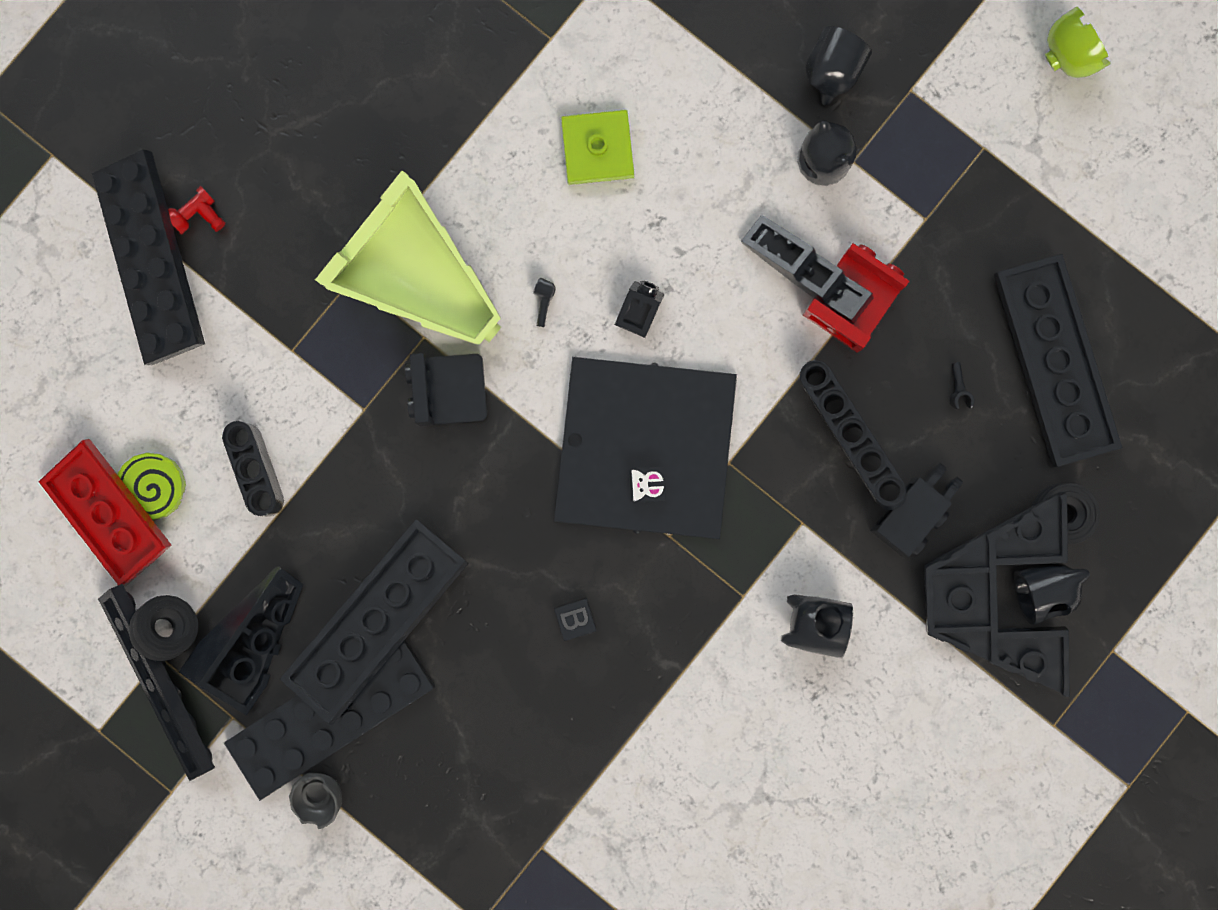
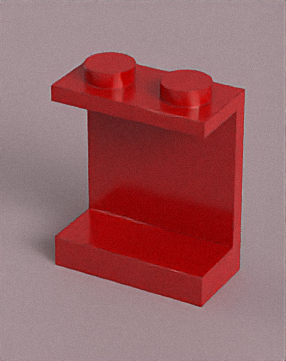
M852 243L836 266L844 271L846 277L873 293L874 299L854 324L815 298L811 301L803 316L858 353L866 346L871 338V333L899 292L907 286L909 280L903 277L904 272L897 266L890 263L885 265L876 259V253L869 247L862 244L857 246Z

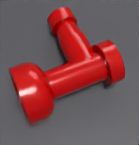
M201 186L196 189L198 193L179 210L175 208L168 209L172 225L181 234L189 228L187 220L197 212L211 224V227L216 232L221 230L226 224L210 206L215 201Z

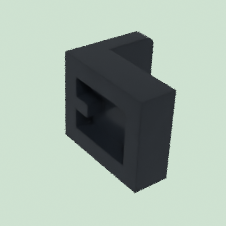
M634 281L629 288L614 325L646 338L665 294L660 292L659 287L651 282L640 281L639 283Z

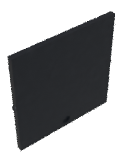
M572 357L554 521L633 530L636 534H639L641 531L720 539L737 374L659 366L657 363L646 365ZM664 467L666 501L632 503L630 468Z

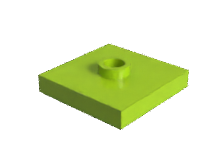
M628 110L561 116L568 185L634 178Z

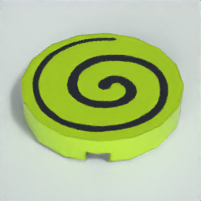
M143 453L133 456L122 465L117 474L152 520L169 516L178 509L182 502L181 499L186 488L183 471L174 460L162 454Z

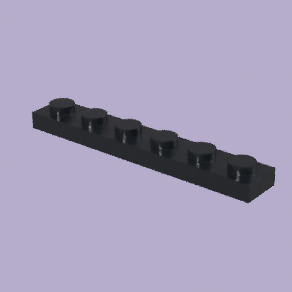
M123 584L110 588L98 598V601L188 780L191 781L215 768L212 762V753L208 746L203 744L197 732L195 719L191 714L187 713L181 701L180 689L175 683H172L166 671V662L148 659L142 656L132 645L129 637V625L132 616L136 612L133 596L126 592Z

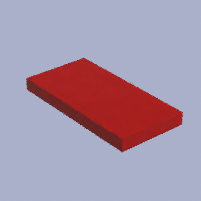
M90 439L82 440L38 481L117 585L123 584V586H127L172 546Z

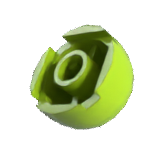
M1078 6L1054 22L1047 37L1050 51L1044 54L1054 71L1061 69L1067 76L1075 78L1088 77L1111 64L1106 59L1108 57L1107 51L1092 24L1083 25L1080 20L1085 14Z

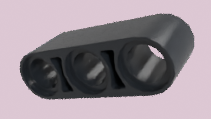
M241 421L229 423L223 430L222 440L245 506L249 512L257 516H274L278 514L283 508L284 496L261 432L256 426ZM246 429L249 436L248 441L243 446H239L236 442V435L240 430ZM256 460L260 465V471L256 477L251 478L248 475L247 468L250 462ZM264 492L269 493L271 496V505L266 510L261 509L258 503L260 495Z

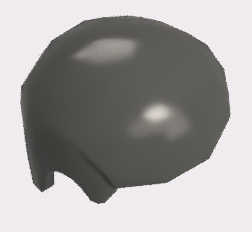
M308 773L299 778L292 787L289 794L291 810L299 818L301 824L317 825L318 829H323L334 822L342 806V789L337 781L328 775Z

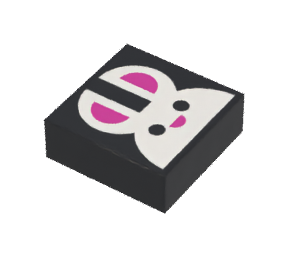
M664 467L630 468L632 503L666 501Z

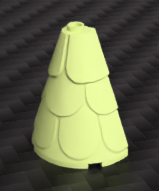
M401 171L380 197L382 200L341 252H337L315 280L324 285L328 290L377 306L379 310L420 322L424 328L480 345L484 339L490 342L501 329V326L497 323L501 319L474 270L471 266L466 265L447 230L440 225L415 181L410 179L405 172Z

